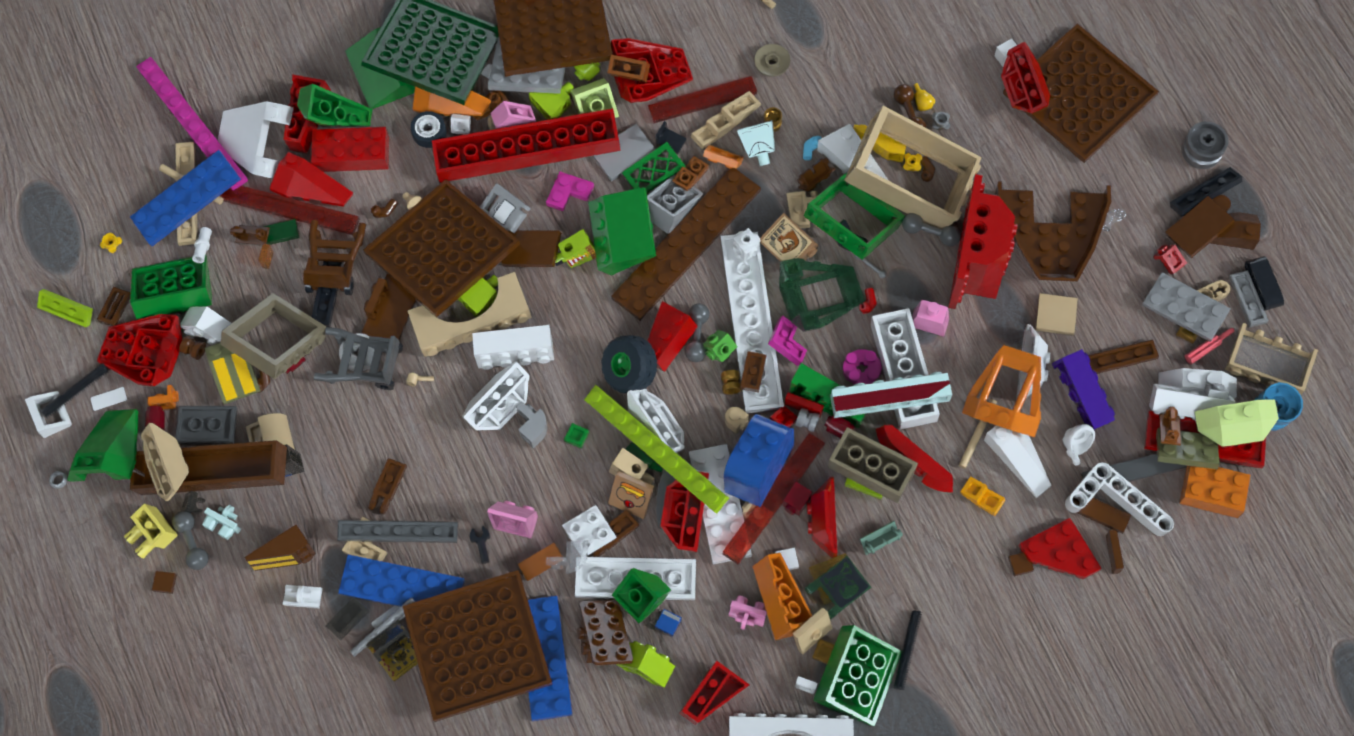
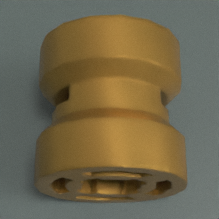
M770 107L764 113V122L772 120L774 132L781 128L782 112L778 108Z
M727 370L721 373V380L724 383L722 386L724 394L732 395L742 391L740 389V373L738 370Z

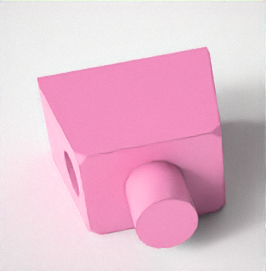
M921 300L914 309L912 316L915 328L944 337L949 322L948 307L939 305L936 302Z

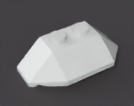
M1027 324L1024 330L1022 351L1041 357V388L1043 382H1047L1048 370H1045L1046 364H1049L1050 352H1047L1048 345L1031 325ZM1019 371L1016 400L1028 374L1023 371ZM1033 383L1030 387L1027 397L1032 394Z
M517 362L503 369L469 402L462 417L475 430H500L517 413L516 406L521 401L524 404L527 402L529 374Z
M1181 368L1158 373V384L1204 392L1206 384L1219 383L1224 385L1229 391V396H1232L1233 399L1237 397V378L1223 371Z
M647 389L628 391V412L676 453L684 449V431L664 401L648 392Z

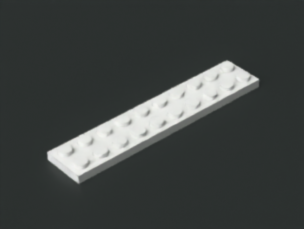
M736 234L721 236L735 344L738 346L736 351L740 379L742 380L748 351L767 355L759 393L742 390L745 412L754 413L779 410L781 407H784L776 350L768 345L773 330L761 250L754 257L744 262L733 250V238Z

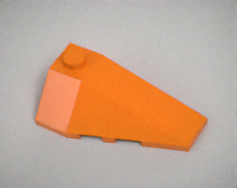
M415 87L413 110L419 113L432 111L444 114L445 116H451V114L483 116L491 100L471 91L465 105Z

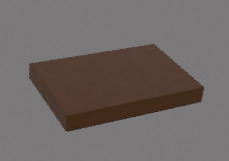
M1207 196L1170 227L1165 234L1190 258H1193L1235 223V221Z
M508 230L509 233L519 240L520 245L502 260L501 264L504 267H555L559 248L558 244L562 234L559 230H516L515 233Z

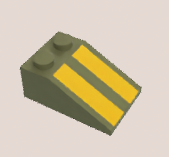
M221 342L205 348L223 404L260 392L253 365L222 346Z

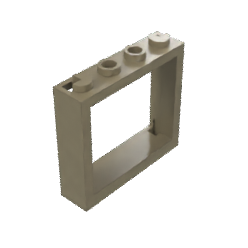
M272 293L222 330L221 345L268 376L276 379L293 364H297L306 354H310L316 346L322 344L326 337V326ZM275 312L309 333L276 360L241 338Z

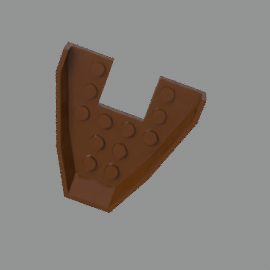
M998 181L995 195L999 196L1015 215L1014 224H1018L1014 241L1035 276L1039 280L1078 282L1095 251L1112 202L1111 185L1106 186L1104 193L1070 192L1071 224L1034 222L1033 191L1003 190L1002 181Z

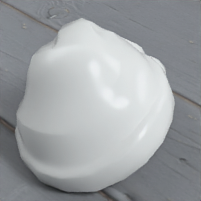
M1087 424L1067 429L1062 439L1063 444L1067 448L1066 453L1071 457L1075 466L1081 463L1078 455L1086 452L1095 439L1094 429Z

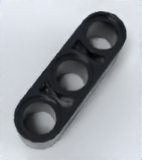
M1263 256L1245 261V270H1248L1264 310L1283 306L1284 297L1267 257Z

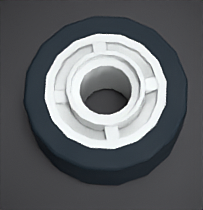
M425 111L413 118L410 130L414 141L419 146L433 148L432 140L446 137V126L443 118L438 113Z

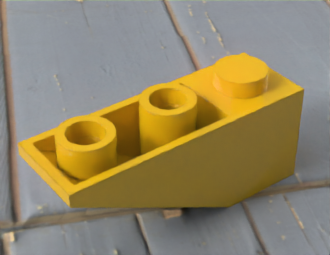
M854 124V130L862 140L868 126ZM880 132L872 150L886 160L903 163L906 145Z

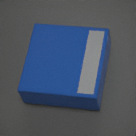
M664 609L655 628L673 637L682 617Z

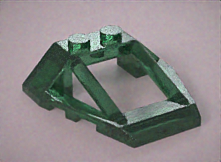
M800 258L780 262L779 289L790 321L803 332L821 329L865 302L856 272L852 266L821 264L820 261L808 262ZM802 270L825 271V273L801 279L804 276ZM836 277L844 302L808 311L800 287ZM830 314V315L825 316V317H823V318H821V319L818 318V317H820V316H824V315Z

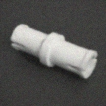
M207 227L200 229L198 240L194 244L195 251L192 260L196 263L204 262L206 251L210 247L209 240L212 230Z

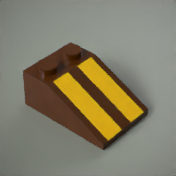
M294 525L244 558L255 571L304 564L309 562L316 553L299 527Z

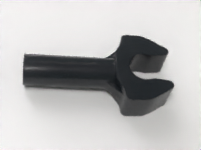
M482 526L483 535L476 537L475 530L472 528L470 540L478 545L481 563H489L485 544L490 539L489 531Z

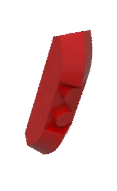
M883 425L876 428L877 437L881 445L918 463L914 474L918 477H923L921 481L923 484L937 491L953 492L952 474L893 425Z

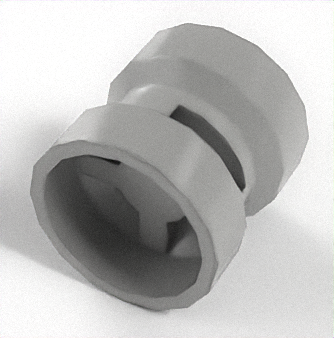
M801 408L795 426L800 428L806 427L808 431L814 432L820 414L810 413L807 409Z

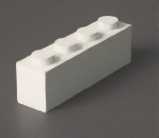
M1154 384L1149 407L1155 414L1159 415L1160 413L1165 414L1168 407L1172 406L1178 411L1177 416H1180L1181 419H1184L1186 416L1192 417L1196 421L1195 411L1235 404V400L1232 396H1228V400L1208 397L1203 391Z

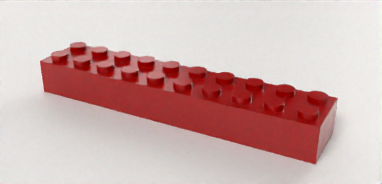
M613 108L432 140L436 173L440 183L445 180L454 181L621 151Z

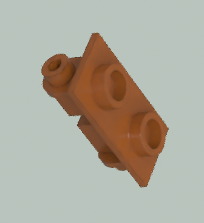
M1168 407L1165 414H1159L1160 441L1165 444L1181 446L1180 416H1177L1178 411L1175 407Z

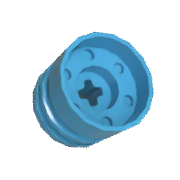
M1287 383L1272 384L1254 399L1275 400L1279 419L1271 429L1272 431L1283 429L1294 421L1303 409V399L1295 387Z

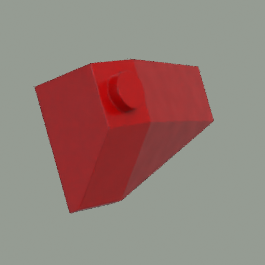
M290 152L278 164L270 186V191L286 198L295 196L301 197L305 201L314 199L320 200L323 204L342 207L353 196V192L304 158Z

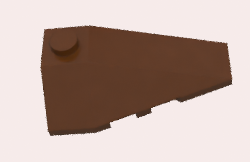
M1241 212L1229 213L1235 223L1209 243L1254 250L1260 241L1261 223L1258 216Z

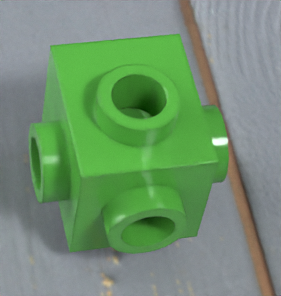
M717 330L714 334L710 335L703 344L707 350L705 352L711 360L720 362L728 359L730 354L738 347L730 335L721 330Z

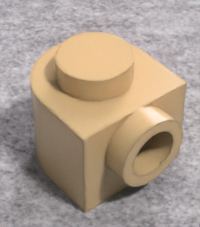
M739 407L729 408L725 414L726 426L736 434L740 429L743 431L749 423V414Z

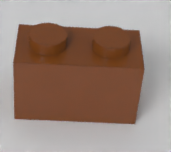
M611 55L607 73L611 76L647 82L650 64L646 61Z

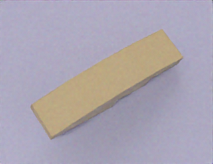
M749 91L722 107L721 112L708 119L706 125L692 133L691 138L703 150L746 119L761 103Z

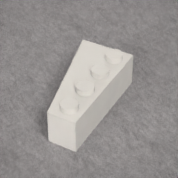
M848 124L818 140L817 151L824 154L829 159L828 161L836 165L845 174L849 170L861 139L853 127ZM870 154L864 168L888 180Z

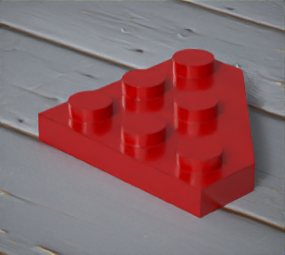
M1071 518L1018 545L1032 564H1040L1057 572L1072 574L1076 578L1085 579L1102 569Z

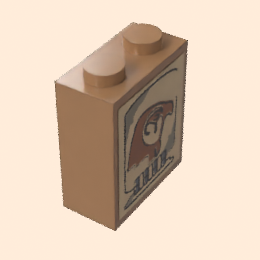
M785 213L760 238V243L792 273L801 270L805 260L808 257H813L819 247Z

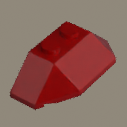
M1022 42L1009 49L1001 78L1012 108L1033 114L1049 105L1050 93L1039 63L1026 42Z
M700 472L704 477L709 478V473ZM675 480L666 487L660 527L677 549L697 552L704 503L679 481Z
M830 477L811 496L810 503H807V515H811V522H808V534H812V541L832 559H836L838 551L834 477Z

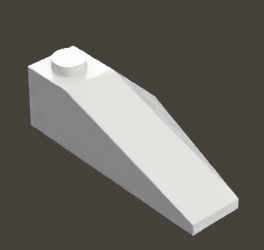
M997 425L987 432L984 441L1036 498L1052 486L1028 435Z

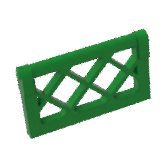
M666 142L624 170L622 174L633 189L640 188L639 182L649 183L650 185L645 187L648 193L679 172L682 167H685V164L668 142ZM664 151H667L669 154L668 158L658 157ZM654 159L653 168L643 167V165ZM657 160L667 161L666 170L655 169ZM675 162L677 166L668 171L669 163ZM638 169V178H632L630 174ZM642 170L652 171L651 180L640 179ZM655 172L665 173V175L653 181Z

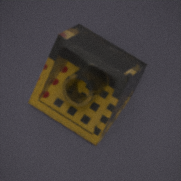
M399 620L366 644L394 682L418 664L411 636Z

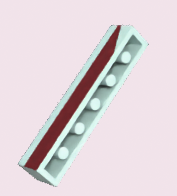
M934 372L929 376L914 375L908 379L898 377L887 382L878 380L873 382V384L857 383L852 387L837 386L831 390L830 398L834 418L949 402L952 397L948 373Z

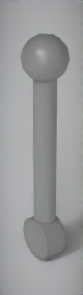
M866 258L862 260L876 271L880 278L886 277V272L880 271Z

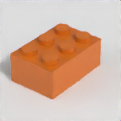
M1187 466L1179 504L1239 518L1245 510L1251 475L1221 467L1210 469Z

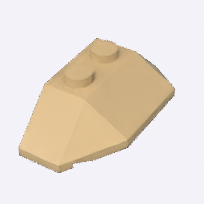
M149 423L141 433V438L144 440L145 461L157 494L165 501H169L188 475V465L185 463L177 439L155 424Z

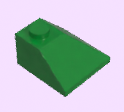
M632 568L613 592L612 596L639 624L665 600L671 589L658 576Z

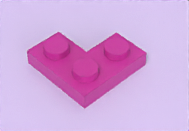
M560 171L546 201V206L564 211L570 196L588 202L594 188V183Z
M782 316L778 319L768 345L796 366H799L807 350L793 340L798 326Z

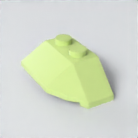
M1254 400L1221 405L1194 412L1198 432L1222 447L1263 441L1279 419L1275 400Z

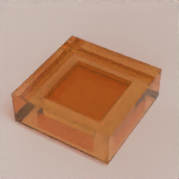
M268 244L262 245L258 259L262 268L265 269L270 268L274 254L271 246Z

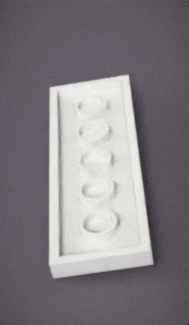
M727 444L689 451L691 466L697 471L709 473L708 480L729 497L718 513L713 512L704 504L703 521L713 565L752 557L740 500L725 493L724 471L730 457Z
M577 557L575 598H614L612 596L613 592L632 568H636L658 576L671 589L665 600H695L696 559Z

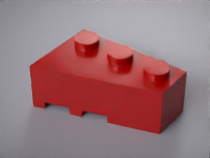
M663 301L647 341L655 351L657 368L665 372L698 326L689 315Z
M716 661L679 714L696 725L750 684Z

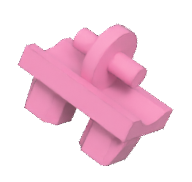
M740 595L735 601L732 600L729 616L735 618V621L742 623L741 629L745 630L746 625L763 627L767 614L764 603L758 601L754 607L748 606V599Z

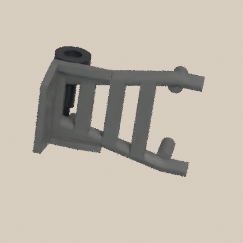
M326 327L325 334L334 335L338 344L341 345L342 342H345L338 374H333L331 371H327L325 374L315 373L314 380L329 382L330 384L339 381L362 380L375 382V386L383 390L394 389L395 382L392 381L393 371L398 353H401L403 350V345L399 343L400 341L395 336H391L390 339L369 336L368 339L343 329ZM354 342L360 344L354 373H347ZM368 347L374 349L370 371L363 372ZM382 352L387 354L383 371L378 372Z

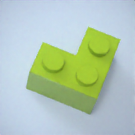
M637 641L629 642L633 656L632 663L616 665L626 672L641 676L653 685L665 688L675 668V665L669 662L670 658L664 654L656 653L657 649L649 644L644 646Z

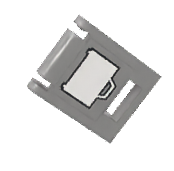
M498 183L495 184L480 206L484 212L503 228L509 229L513 233L516 232L527 216L521 208L523 207L527 211L531 209ZM498 195L499 198L496 200V202L489 211L488 208Z

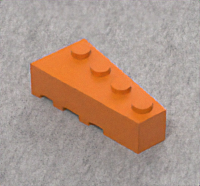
M781 553L770 554L752 567L774 638L779 640L793 636V632L813 615Z

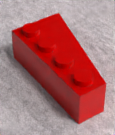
M292 74L293 84L292 88H290L291 98L288 106L293 107L290 125L285 124L283 140L291 151L307 154L312 142V129H317L319 124L305 119L298 108L300 88L315 84L329 91L331 89L325 80Z

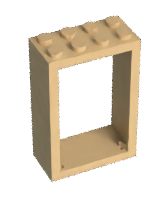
M882 106L870 120L844 181L907 214L915 213L919 215L923 222L928 225L943 229L946 226L952 225L954 221L957 222L962 213L960 208L964 206L968 199L966 194L972 187L974 175L981 168L979 163L982 157ZM880 132L958 173L944 209L864 168Z

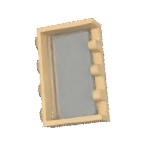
M1243 323L1238 330L1225 370L1235 376H1244L1251 382L1263 383L1267 387L1275 383H1287L1295 387L1300 395H1302L1318 350L1314 349L1311 353H1307L1301 350L1302 345L1294 343L1291 347L1283 344V338L1276 336L1273 340L1263 337L1264 331L1257 330L1255 333L1245 330L1247 324Z

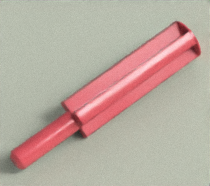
M1229 328L1219 336L1215 335L1211 342L1205 341L1184 356L1185 360L1192 365L1220 346L1223 339L1234 333V328Z

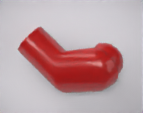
M873 288L865 289L866 301L859 305V310L863 314H869L877 305Z

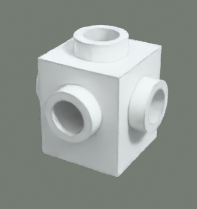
M749 228L745 231H740L733 238V250L745 262L760 251V238L755 232L752 233Z

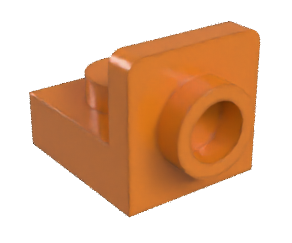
M167 385V395L156 394L148 397L149 406H161L163 410L176 409V402L179 401L178 391L172 385Z

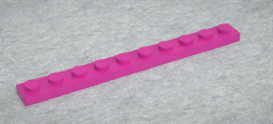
M152 57L136 66L137 70L203 154L208 158L218 150L223 153L241 178L231 189L234 191L246 183L248 179Z

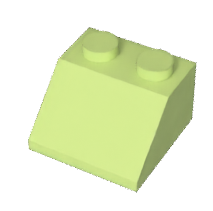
M604 78L570 90L578 114L613 108L615 118L619 117L609 83Z

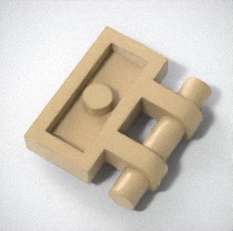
M805 191L791 192L786 195L789 217L801 229L810 228V221L804 217V213L808 204L818 196L817 191L810 192L811 197L807 198Z

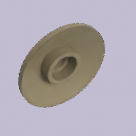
M767 44L756 52L754 63L760 73L775 77L787 71L790 66V55L780 45Z

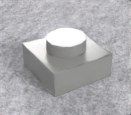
M1212 383V385L1206 384L1204 392L1208 397L1228 400L1229 391L1224 385Z

